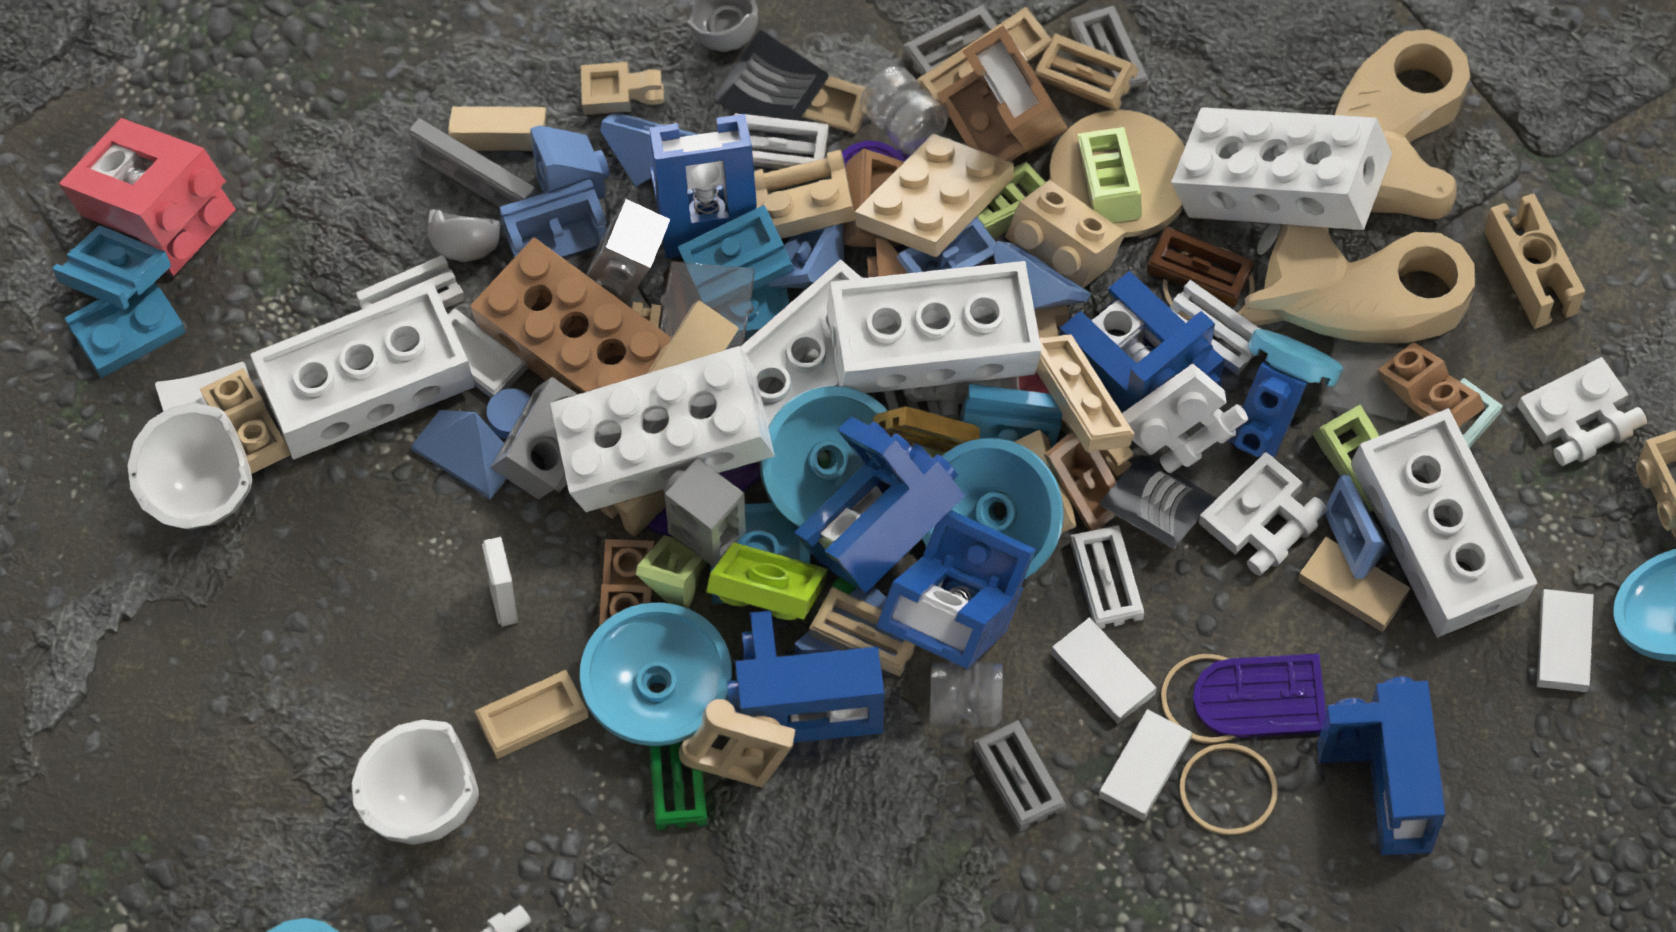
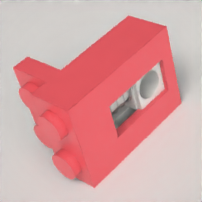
M123 118L102 137L59 183L81 216L136 237L145 244L165 251L171 263V267L165 273L173 276L236 210L221 188L226 180L204 148Z

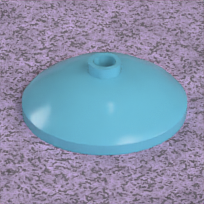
M827 386L811 389L795 396L775 414L768 425L775 456L759 461L760 474L770 501L788 521L800 527L864 465L837 429L851 416L870 425L873 422V416L888 411L882 404L871 396L852 388ZM823 450H827L832 458L830 465L826 468H821L817 462L818 455Z
M983 438L971 440L946 452L942 457L956 470L958 477L954 479V482L965 494V497L951 510L1035 548L1036 551L1024 579L1034 574L1047 562L1054 552L1063 526L1062 496L1050 469L1031 450L1005 439ZM997 502H1002L1006 506L1007 514L1003 520L998 519L994 514V506ZM934 527L922 538L926 547Z
M1676 549L1653 557L1633 571L1621 585L1614 602L1615 623L1619 634L1627 645L1642 655L1664 661H1676Z
M669 603L640 604L614 614L593 633L584 649L580 665L582 694L594 718L615 736L632 743L649 746L674 744L693 737L702 723V714L707 705L716 699L727 701V681L732 680L730 654L724 639L717 629L700 614L688 608ZM654 683H662L666 686V689L660 693H653L649 690V687Z

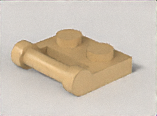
M841 149L827 152V158L768 173H764L763 169L754 171L757 208L765 205L781 239L855 220L849 180ZM832 176V179L821 180L816 183L769 194L770 191Z
M716 699L712 700L702 714V723L693 737L684 740L681 744L679 757L690 768L763 788L791 750L795 729L782 726L778 721L770 717H750L736 713L734 707L728 701ZM718 735L730 737L723 750L711 747Z

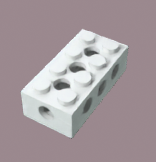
M1201 108L1171 183L1190 218L1364 230L1392 152L1377 118Z
M841 259L741 346V349L755 369L767 425H769L775 414L795 396L819 387H839L826 307L830 282L861 278Z
M1025 261L830 282L826 307L839 387L852 388L863 393L1029 376L1036 373L1042 350Z
M433 282L250 354L261 386L293 460L475 387L468 358Z
M740 346L550 403L569 494L585 512L663 490L668 480L678 469L684 468L687 470L697 458L717 473L775 456L755 369Z
M1449 408L1359 445L1351 466L1437 638L1527 600L1537 585V581ZM1413 475L1422 476L1429 484L1419 482ZM1435 518L1445 520L1451 527L1440 525ZM1457 562L1468 564L1473 571L1470 572L1462 569Z

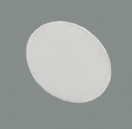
M1271 223L1267 227L1257 247L1258 254L1265 253L1277 238L1281 224Z

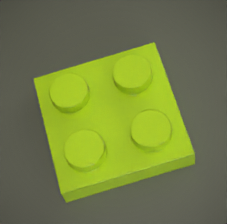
M733 542L710 573L706 592L719 595L721 601L733 606L751 604L768 609V611H771L772 616L779 619H804L824 588L828 569Z

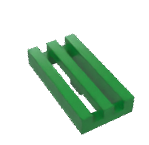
M680 742L670 744L675 811L665 812L660 746H649L656 830L666 829V825L686 828L688 823H697V826H707L703 771L692 768L695 810H685L682 764L679 757Z

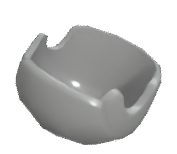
M696 0L689 5L690 16L687 24L693 36L709 50L727 52L741 48L750 41L756 31L758 7L755 0Z
M432 209L429 211L428 237L433 248L445 258L459 262L474 261L484 258L495 250L499 242L501 223L498 220L465 217Z

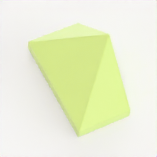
M664 535L638 564L636 575L667 603L689 609L707 562L676 538Z

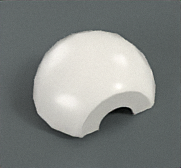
M190 403L168 408L148 421L134 440L128 461L130 489L144 511L166 525L185 529L216 525L236 512L251 490L252 475L242 443L229 417L218 407Z
M422 719L398 725L376 739L360 758L352 780L353 805L364 823L387 840L412 845L441 839L462 825L478 802L479 796L474 773L457 734L450 724L440 721Z

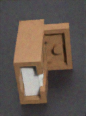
M1004 25L962 50L974 71L936 94L968 147L1009 162L1025 152L1028 154L1033 153L1068 130L1067 125L1030 64Z

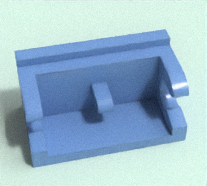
M591 178L500 207L503 232L513 258L535 237L563 259H568L596 250L606 231L604 224H607Z

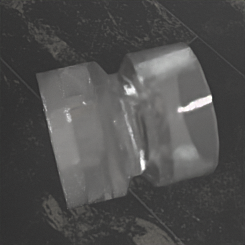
M893 66L877 74L868 83L860 99L861 110L881 130H884V133L904 154H913L932 134L940 136L948 121V111L928 91L921 90L920 83L901 66Z
M931 661L930 726L958 727L963 719H968L972 727L1001 728L1003 663L975 662L969 670H966L953 662Z

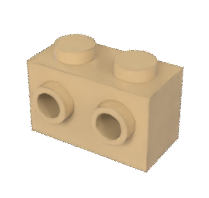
M1049 180L1019 202L1005 238L1013 244L1019 245L1057 270L1060 274L1084 288L1111 267L1126 231Z

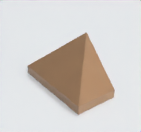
M1072 430L1047 451L1044 456L1089 532L1100 529L1116 515L1100 505L1103 498L1116 483V480L1100 452H1086Z

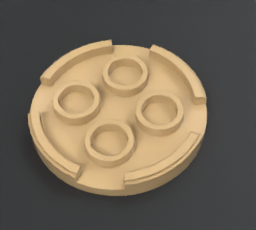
M1109 110L1087 116L1073 124L1057 142L1050 162V180L1091 208L1078 144V134L1124 127L1141 192L1142 215L1137 220L1114 224L1126 231L1124 237L1138 236L1139 239L1153 235L1166 228L1178 217L1184 208L1171 183L1185 149L1181 139L1161 121L1135 111ZM1118 149L1093 152L1092 154L1094 156L1118 152Z

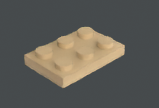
M932 134L855 211L856 227L937 258L1014 178L1013 163Z

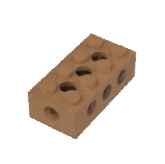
M535 237L529 241L470 305L476 325L525 361L527 367L546 381L553 377L577 394L647 374L662 348L669 344L672 337Z

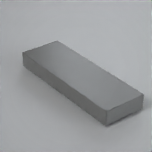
M419 118L409 129L415 157L496 206L502 207L536 196L534 186Z

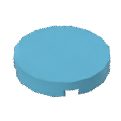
M1254 330L1247 345L1249 351L1254 356H1258L1261 350L1268 353L1265 361L1269 362L1270 366L1310 383H1320L1321 378L1324 377L1326 380L1324 384L1327 387L1335 386L1344 370L1340 363L1321 351L1272 331Z

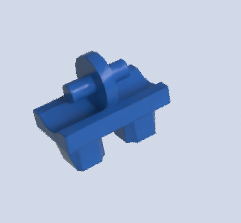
M1263 361L1242 407L1247 414L1248 420L1235 429L1236 434L1228 442L1256 457H1261L1267 452L1275 459L1308 382L1287 375Z

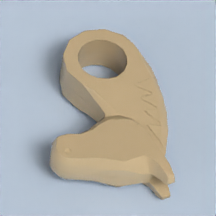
M1405 31L1391 38L1360 66L1343 93L1336 109L1335 115L1377 118L1392 152L1371 213H1400L1432 220L1446 216L1454 207L1457 193V183L1454 176L1444 170L1429 166L1420 158L1410 144L1413 140L1432 133L1455 119L1464 101L1470 79L1466 54L1451 38L1434 31ZM1412 69L1428 71L1438 77L1444 88L1435 93L1422 94L1413 92L1403 86L1396 75L1405 70Z
M1281 224L1269 260L1264 289L1252 293L1245 298L1246 307L1249 309L1243 311L1242 316L1254 325L1287 321L1322 335L1351 341L1410 343L1440 336L1457 327L1467 312L1475 287V267L1463 246L1441 233L1413 232L1392 242L1365 259L1350 263L1332 241L1328 227ZM1414 271L1433 273L1443 279L1450 292L1438 298L1428 299L1419 297L1406 290L1399 278Z

